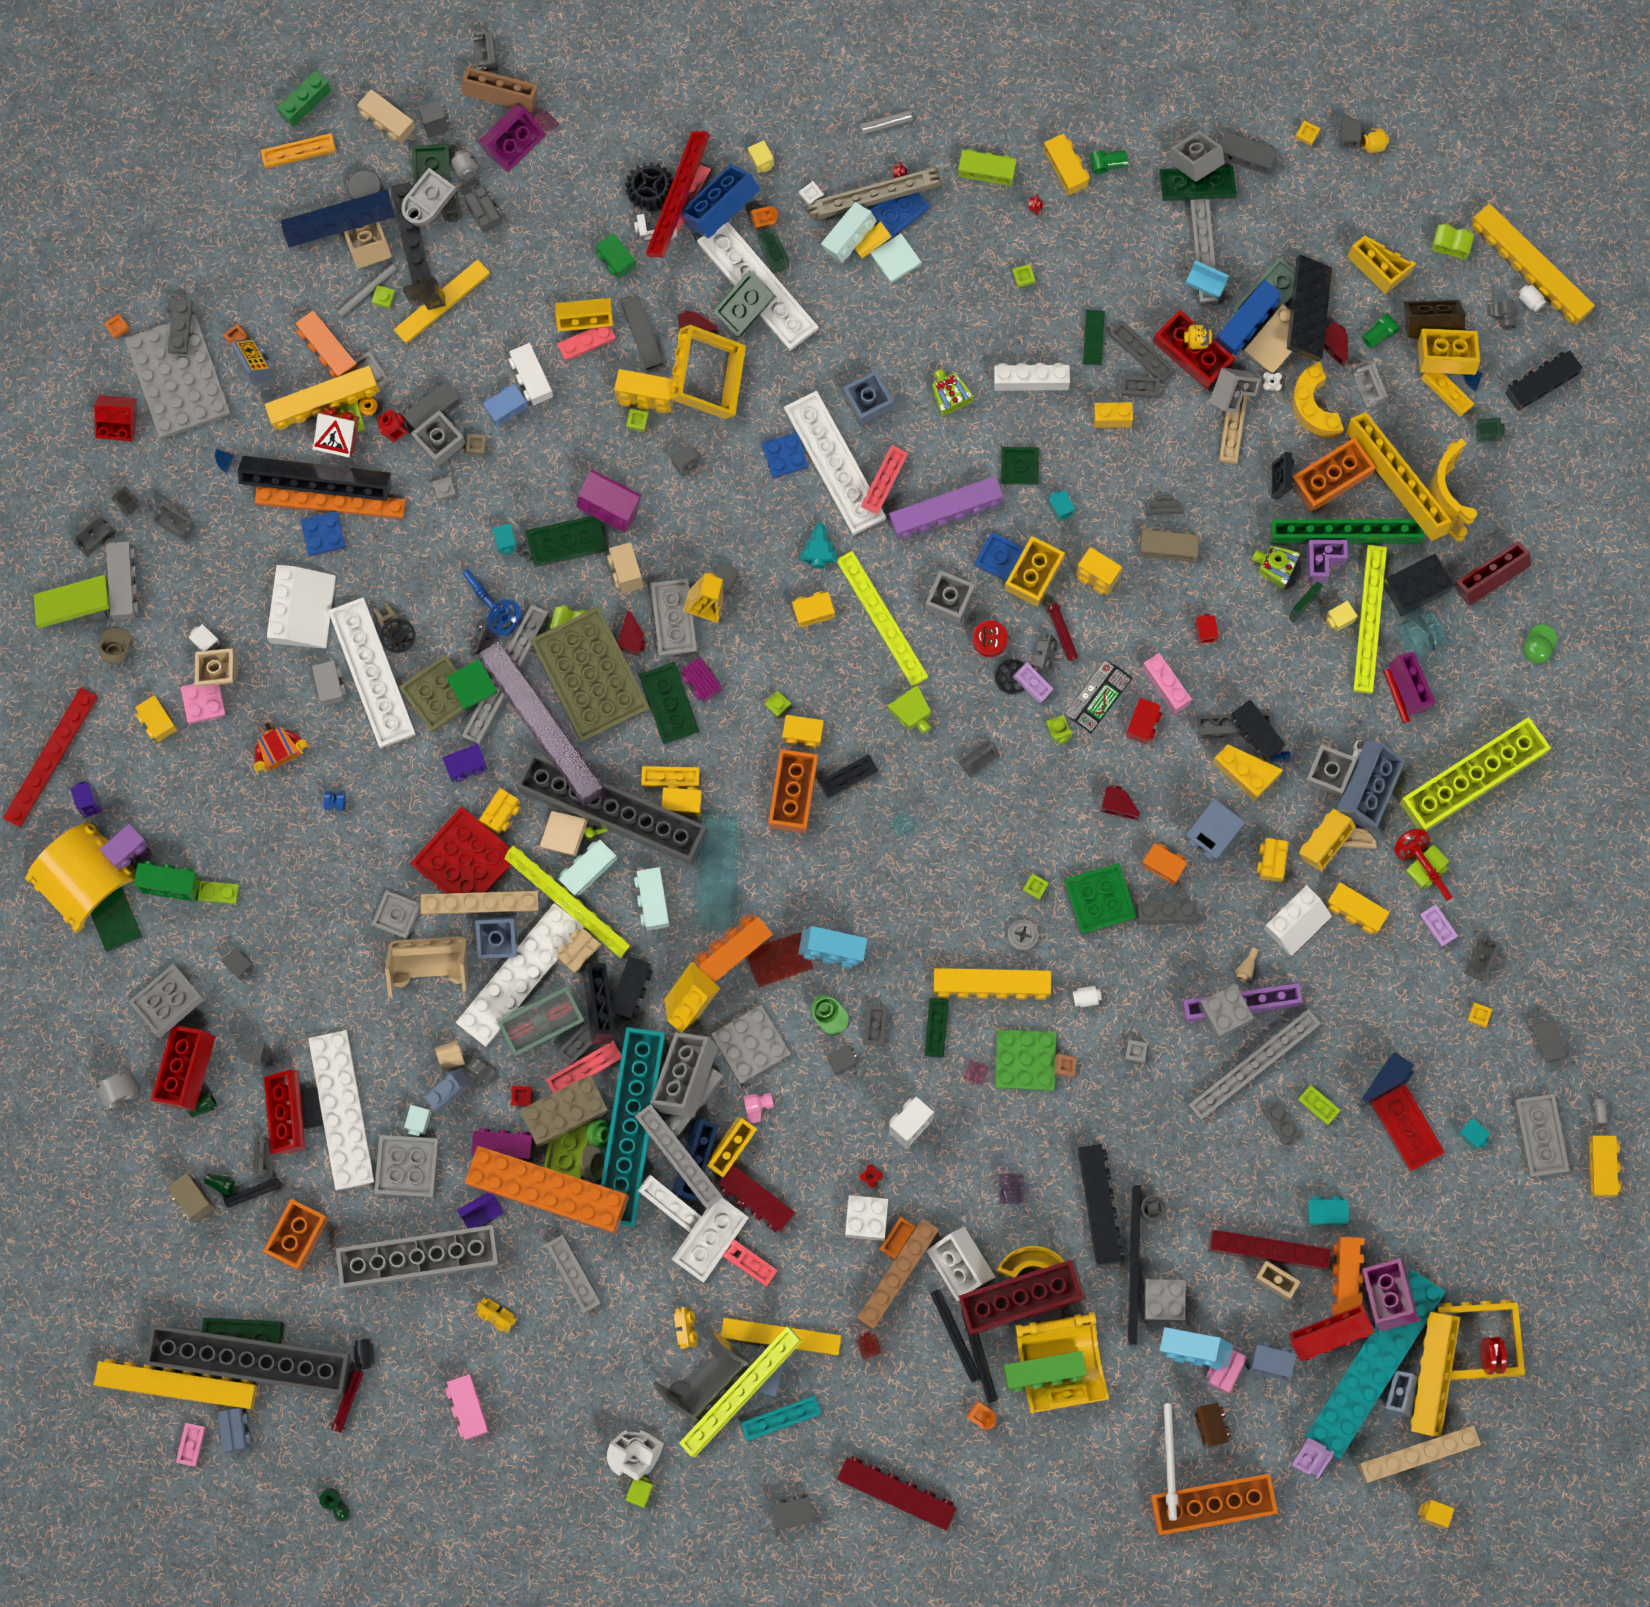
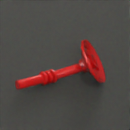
M1412 829L1405 832L1399 837L1394 846V853L1397 858L1403 861L1417 858L1426 870V875L1430 876L1429 879H1432L1431 882L1435 883L1446 901L1453 898L1441 880L1442 876H1439V872H1436L1437 869L1432 867L1423 854L1430 844L1429 834L1423 829ZM1415 836V839L1408 841L1407 844H1404V842L1407 839ZM1421 836L1425 837L1426 843H1424ZM1401 850L1406 855L1405 857L1401 855Z

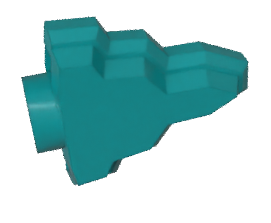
M816 523L812 530L811 539L806 542L805 549L801 550L800 561L811 563V567L815 569L826 568V564L837 562V552L833 550V543L828 540V531L824 523Z

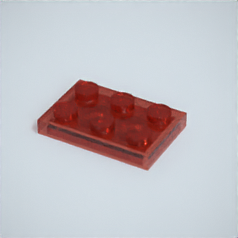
M801 932L758 946L747 955L758 988L814 969L811 960L804 959L803 955L798 954L802 936Z

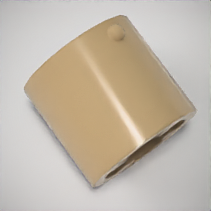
M458 1040L435 1047L442 1071L465 1064Z

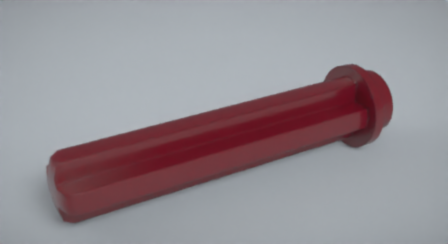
M1058 603L1048 605L1047 613H1050L1067 660L1073 661L1078 658V654L1060 611L1061 606Z
M353 1370L334 1423L330 1424L332 1425L331 1430L342 1433L346 1429L344 1425L361 1383L363 1372Z

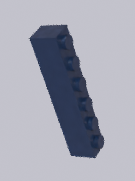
M384 190L283 219L281 224L284 237L290 248L395 217L388 190Z

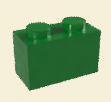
M614 233L596 244L597 252L595 254L601 262L604 261L608 265L606 268L612 276L615 275L620 279L636 267L635 259Z

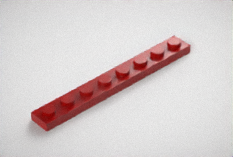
M692 131L648 245L646 251L648 257L665 258L710 138V134L707 131Z
M80 687L4 814V820L21 828L98 699L96 695Z

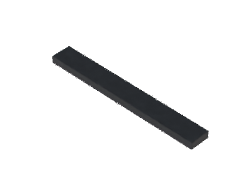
M1134 1185L1132 1187L1129 1346L1137 1345L1141 1185Z

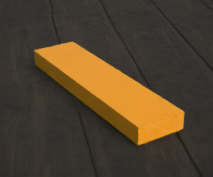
M329 133L260 151L264 167L267 169L336 152L333 135Z

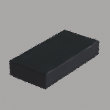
M318 1088L302 1089L304 1129L324 1126Z

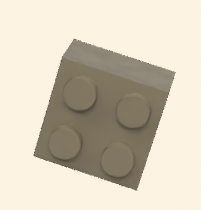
M188 1173L168 1186L170 1190L168 1193L169 1197L174 1203L182 1207L179 1210L185 1219L189 1221L193 1220L197 1223L216 1209L196 1180Z

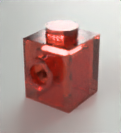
M868 1332L859 1335L860 1339L857 1340V1345L863 1361L882 1355L876 1334L871 1335Z

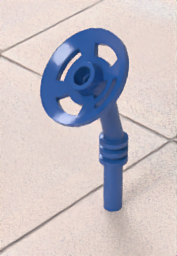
M466 569L462 574L474 588V593H477V597L483 600L490 609L487 617L489 629L494 634L500 636L513 632L521 620L520 606L515 601L509 599L501 600L495 604L488 596L487 590L483 589L484 586L478 583L469 569ZM510 605L513 606L515 610V615H513V611L509 607ZM491 618H492L493 623L496 625L495 628L493 627V625H492V623H491ZM509 620L512 621L507 628L502 629V625L508 623Z

